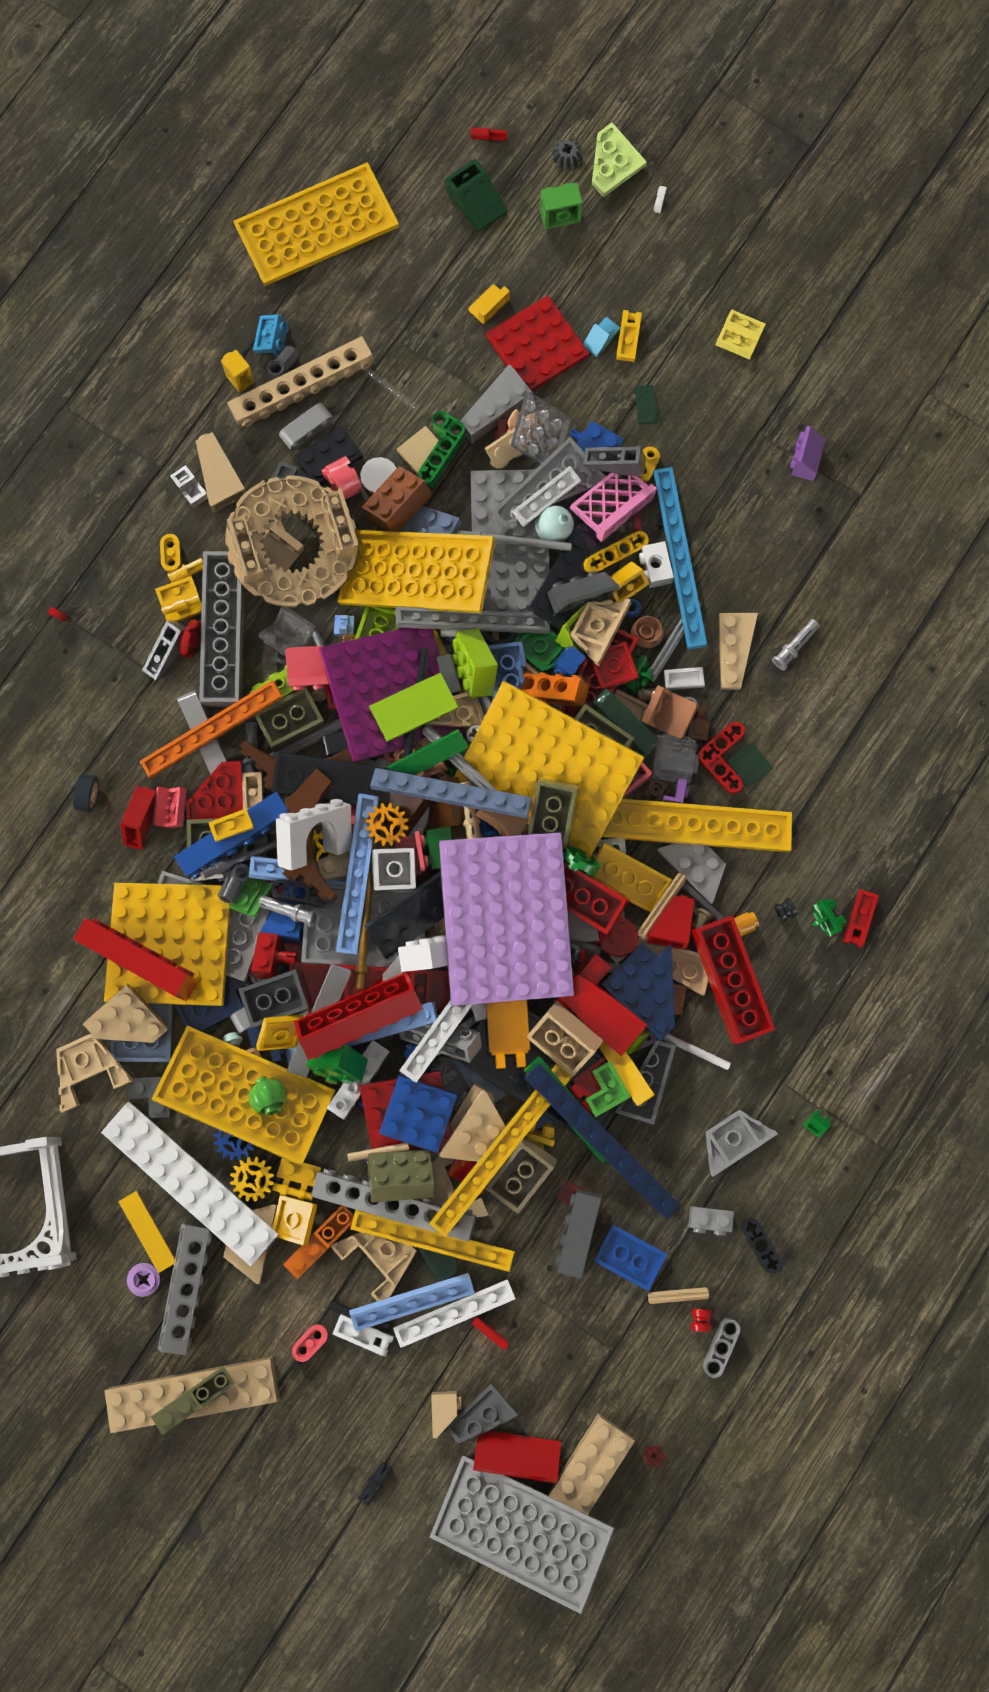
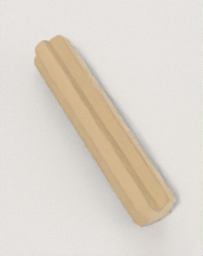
M706 1287L648 1293V1302L650 1304L709 1298V1290Z

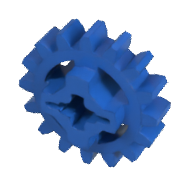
M218 1130V1134H213L214 1137L218 1138V1141H215L213 1144L219 1145L217 1152L223 1151V1158L230 1155V1160L234 1161L235 1156H237L238 1160H242L243 1154L246 1157L250 1156L248 1150H255L251 1143H248L243 1149L244 1140L238 1139L236 1144L235 1141H231V1138L234 1136L227 1134L226 1137H223L224 1132ZM224 1145L232 1146L234 1152L229 1151Z

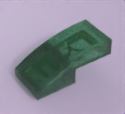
M653 385L634 387L639 425L658 423Z

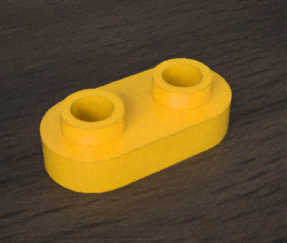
M654 447L643 449L646 457L644 469L646 473L637 476L645 483L650 481L653 471L659 462L660 453ZM651 453L654 457L650 458L647 454Z
M166 534L160 540L161 564L165 571L171 573L181 568V545L177 536ZM170 543L174 544L172 548L168 547ZM170 562H175L173 566H169Z

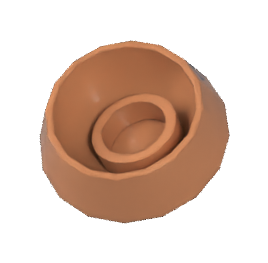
M641 617L631 626L630 633L639 638L637 645L640 647H655L663 639V626L654 617Z

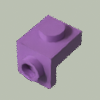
M679 779L675 797L664 796L662 802L683 803V799L688 797L689 786H686L687 780Z

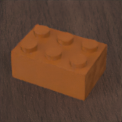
M398 466L361 508L369 520L386 531L399 532L433 494L423 479Z

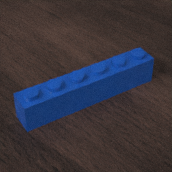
M275 792L248 809L254 829L217 843L211 832L175 855L174 858L188 879H197L201 876L200 872L213 867L215 863L220 862L226 856L229 858L238 852L237 849L243 845L245 847L251 845L255 841L254 838L259 835L264 836L271 832V828L276 825V819L279 818V815L287 814V807L278 793Z

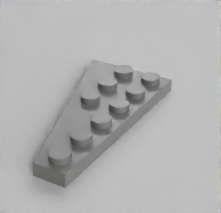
M569 437L490 514L502 527L518 521L512 511L569 466L572 467L581 479V482L552 505L594 487L606 476L600 470L583 466L585 453Z

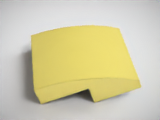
M731 309L715 345L750 360L766 324Z

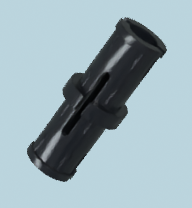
M383 1461L374 1475L369 1477L367 1486L358 1496V1499L362 1502L366 1495H368L364 1501V1504L367 1506L370 1505L377 1491L383 1488V1482L393 1470L388 1466L382 1472L387 1465Z

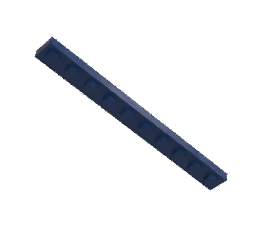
M537 1063L524 1079L664 1219L668 1220L680 1204Z

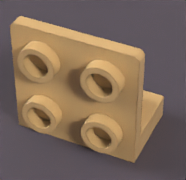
M272 521L268 526L269 532L264 537L262 544H264L266 558L271 559L270 565L275 563L277 570L282 567L283 572H286L304 551L303 544Z

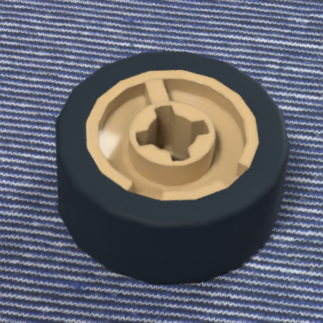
M80 774L73 795L74 810L92 812L99 788L97 776Z

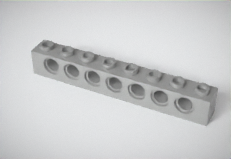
M331 1169L317 1172L311 1197L439 1233L429 1225V1222L432 1220L429 1217V1211L436 1210L438 1212L445 1202H441V1205L433 1203L434 1199L398 1200V1209H393L390 1206V1201L377 1204L371 1202L369 1180L360 1182L356 1181L352 1175L344 1174L343 1177L335 1175L336 1171ZM333 1182L340 1184L339 1192H335L332 1189ZM353 1187L359 1189V1198L352 1196L351 1190ZM411 1204L418 1206L419 1212L417 1215L410 1212L409 1207ZM467 1209L459 1219L458 1225L454 1226L447 1236L468 1242L471 1239L477 1215L472 1214L473 1210Z

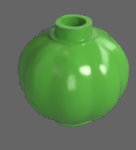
M266 1076L258 1078L248 1095L250 1106L258 1113H266V1116L277 1114L282 1110L281 1107L287 1099L285 1086L275 1079H267Z

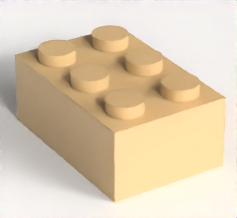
M558 1001L552 1005L526 1036L572 1077L590 1059L603 1042L599 1036Z

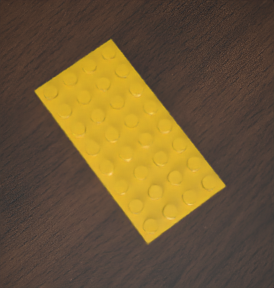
M368 162L233 221L264 286L399 228V223Z
M355 530L359 546L353 569L347 572V580L340 588L338 597L340 605L384 608L416 607L437 611L482 614L496 541L494 536Z
M187 1025L152 1097V1101L302 1166L336 1090L307 1077L287 1072V1069ZM264 1076L267 1079L280 1081L287 1090V1099L281 1107L282 1110L271 1116H266V1113L256 1112L248 1101L249 1092L256 1084L255 1081Z

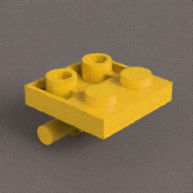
M192 576L155 589L166 620L184 621L202 614V602Z

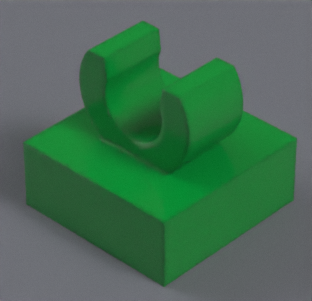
M821 1110L814 1111L803 1123V1126L818 1138L831 1125L829 1123L830 1117L827 1116L824 1119L819 1115Z

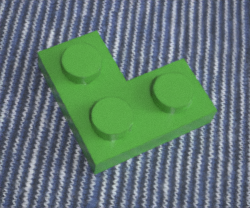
M611 1061L592 1071L602 1090L584 1100L593 1116L597 1117L631 1097Z

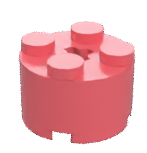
M346 456L325 466L321 470L324 478L331 484L329 488L332 491L342 489L345 500L363 491L355 469L347 465L350 461Z

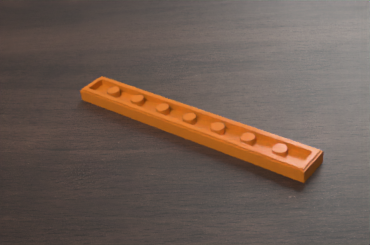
M272 680L142 759L140 763L148 778L151 779L284 697L275 681Z

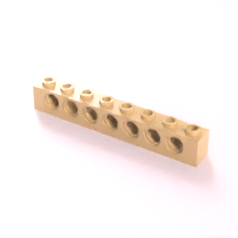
M361 336L227 402L239 428L249 427L255 421L265 419L277 410H284L287 405L300 402L304 397L316 394L322 388L332 386L344 377H351L358 370L369 368L374 363L372 353ZM349 358H356L354 361H348ZM333 366H339L338 369H331ZM317 374H322L320 378L314 377ZM300 382L306 383L304 386H298ZM284 390L289 391L287 394H281ZM266 399H272L269 403L264 402ZM249 407H255L253 411H247Z

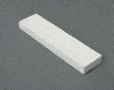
M569 466L514 509L512 513L524 527L579 484L581 479L572 467Z

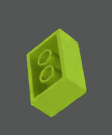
M477 628L456 631V637L453 640L454 652L451 657L457 670V676L463 682L464 690L468 692L470 698L493 696L498 664L480 630Z

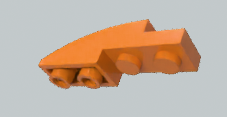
M341 1205L309 1238L308 1246L302 1245L283 1266L298 1280L352 1225L354 1215L345 1206Z

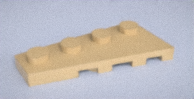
M719 613L721 690L741 689L758 613Z

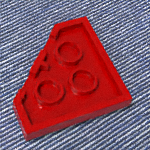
M242 761L221 762L214 772L185 803L186 820L219 819L243 810Z

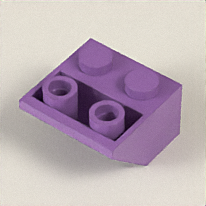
M807 426L804 432H800L790 468H793L792 476L814 481L826 439L810 426Z

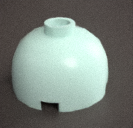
M552 505L535 519V529L542 540L564 542L573 532V518L570 512L561 506Z

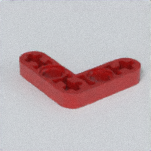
M740 722L730 723L705 745L698 754L700 764L726 792L732 795L740 792L743 781L721 756L743 737L745 728ZM732 727H733L734 729H736V728L738 727V728L740 729L739 732H738L739 735H738V734H734V735L729 739L728 735L731 734V732H732V730H733ZM718 739L726 741L727 746L724 749L716 746ZM713 748L716 752L710 756L711 760H704L703 753L708 754ZM723 766L726 772L724 775L719 776L715 773V768ZM728 774H731L729 779L731 782L736 781L738 783L736 786L738 789H731L729 787L731 783L728 780L724 782L723 779H725L728 776Z

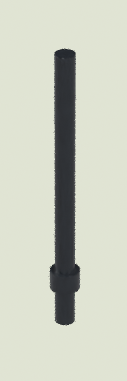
M427 648L421 649L416 684L425 679L429 649ZM416 729L408 732L407 737L404 738L403 746L405 750L403 758L410 755L413 748H415Z

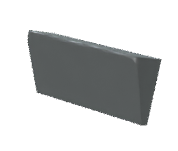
M447 654L437 657L440 673L452 696L459 695L461 688L451 655Z

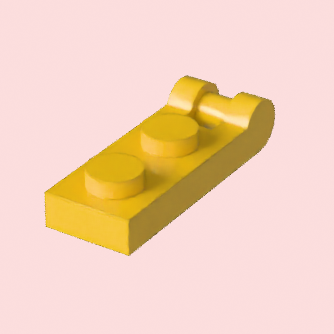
M623 310L616 360L635 362L642 312L629 313V310ZM627 320L635 321V323H629Z

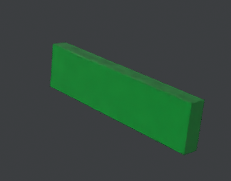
M459 729L390 764L388 769L390 771L417 775L467 749L468 745Z

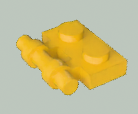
M282 1157L276 1177L283 1178L284 1181L283 1184L274 1183L273 1191L279 1192L283 1196L297 1197V1199L302 1201L304 1199L312 1201V1193L307 1192L308 1186L314 1187L317 1172H320L322 1167L304 1162L301 1166ZM290 1182L301 1183V1188L289 1187Z

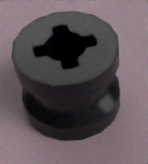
M786 898L781 904L777 903L774 905L775 912L782 922L787 921L790 916L795 917L798 915L790 898Z

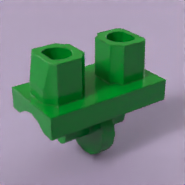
M643 655L640 658L632 657L639 679L622 684L635 695L640 686L645 688L647 683L652 684L655 681V678L651 676L653 672L650 668L651 664L647 661V657Z
M824 898L811 906L815 912L813 916L816 919L812 923L813 927L819 925L822 931L825 930L828 937L843 930L842 927L847 924L842 915L835 917L833 910L837 908V904L834 899L826 900Z

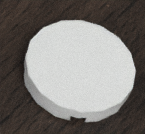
M382 457L367 461L360 473L362 485L369 493L374 494L397 469L396 466L389 459Z

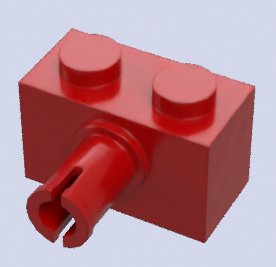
M258 932L251 971L256 978L269 979L277 976L279 963L297 964L295 959H298V953L281 951L283 941L278 934Z

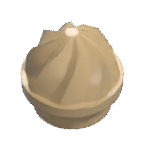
M313 686L310 687L309 694L313 700L323 701L327 698L325 689H313Z

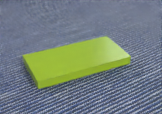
M438 673L370 705L369 708L386 742H389L457 710L458 705L442 674Z

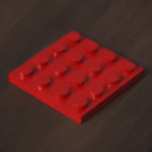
M548 295L486 332V338L505 365L508 366L510 364L531 391L536 390L589 357V352Z
M440 1070L425 1072L418 1080L444 1089ZM397 1078L360 1084L372 1149L406 1143L379 1134ZM450 1119L448 1121L438 1153L430 1151V1155L439 1154L447 1140L452 1135ZM409 1144L408 1151L427 1149Z

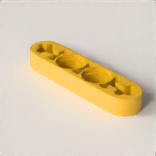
M637 531L585 559L584 569L588 573L599 572L641 550L642 546L648 544L647 534L643 531ZM641 538L642 541L640 543L632 544L633 541ZM620 544L627 546V553H623L620 550ZM606 551L612 554V561L606 560ZM600 560L601 563L591 567L590 564L592 562Z

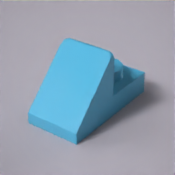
M605 317L599 325L594 324L583 345L589 353L597 358L620 332V327Z

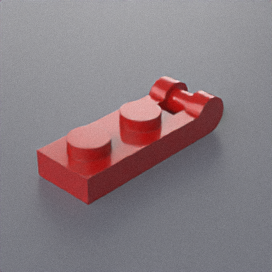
M861 889L858 890L847 930L843 937L844 943L849 944L851 942L856 944L857 947L863 948L879 895ZM854 930L860 931L859 937L853 935Z

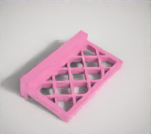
M610 473L570 505V509L597 533L596 537L602 542L654 499L657 488L653 484L648 486L637 475H627V480L618 479V474ZM605 484H615V490H605ZM618 484L628 485V491L618 490ZM631 485H638L642 490L631 491ZM593 494H602V501L592 500L591 496ZM605 495H615V501H605ZM618 495L629 496V500L627 502H618ZM589 505V511H581L578 506ZM592 505L602 506V512H592ZM605 506H616V511L614 513L605 512ZM592 517H602L603 522L597 525L592 521Z

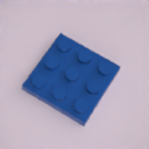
M399 1074L379 1134L438 1153L457 1093L421 1081L415 1083L408 1077Z

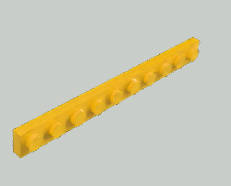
M557 1063L551 1069L564 1086L572 1078ZM534 1090L429 1222V1225L442 1236L446 1237L550 1106L536 1090Z

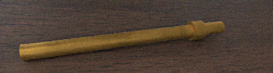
M368 873L361 921L359 957L355 969V974L357 975L356 990L359 991L364 990L365 975L368 973L366 960L369 933L364 925L370 922L373 886L372 873Z

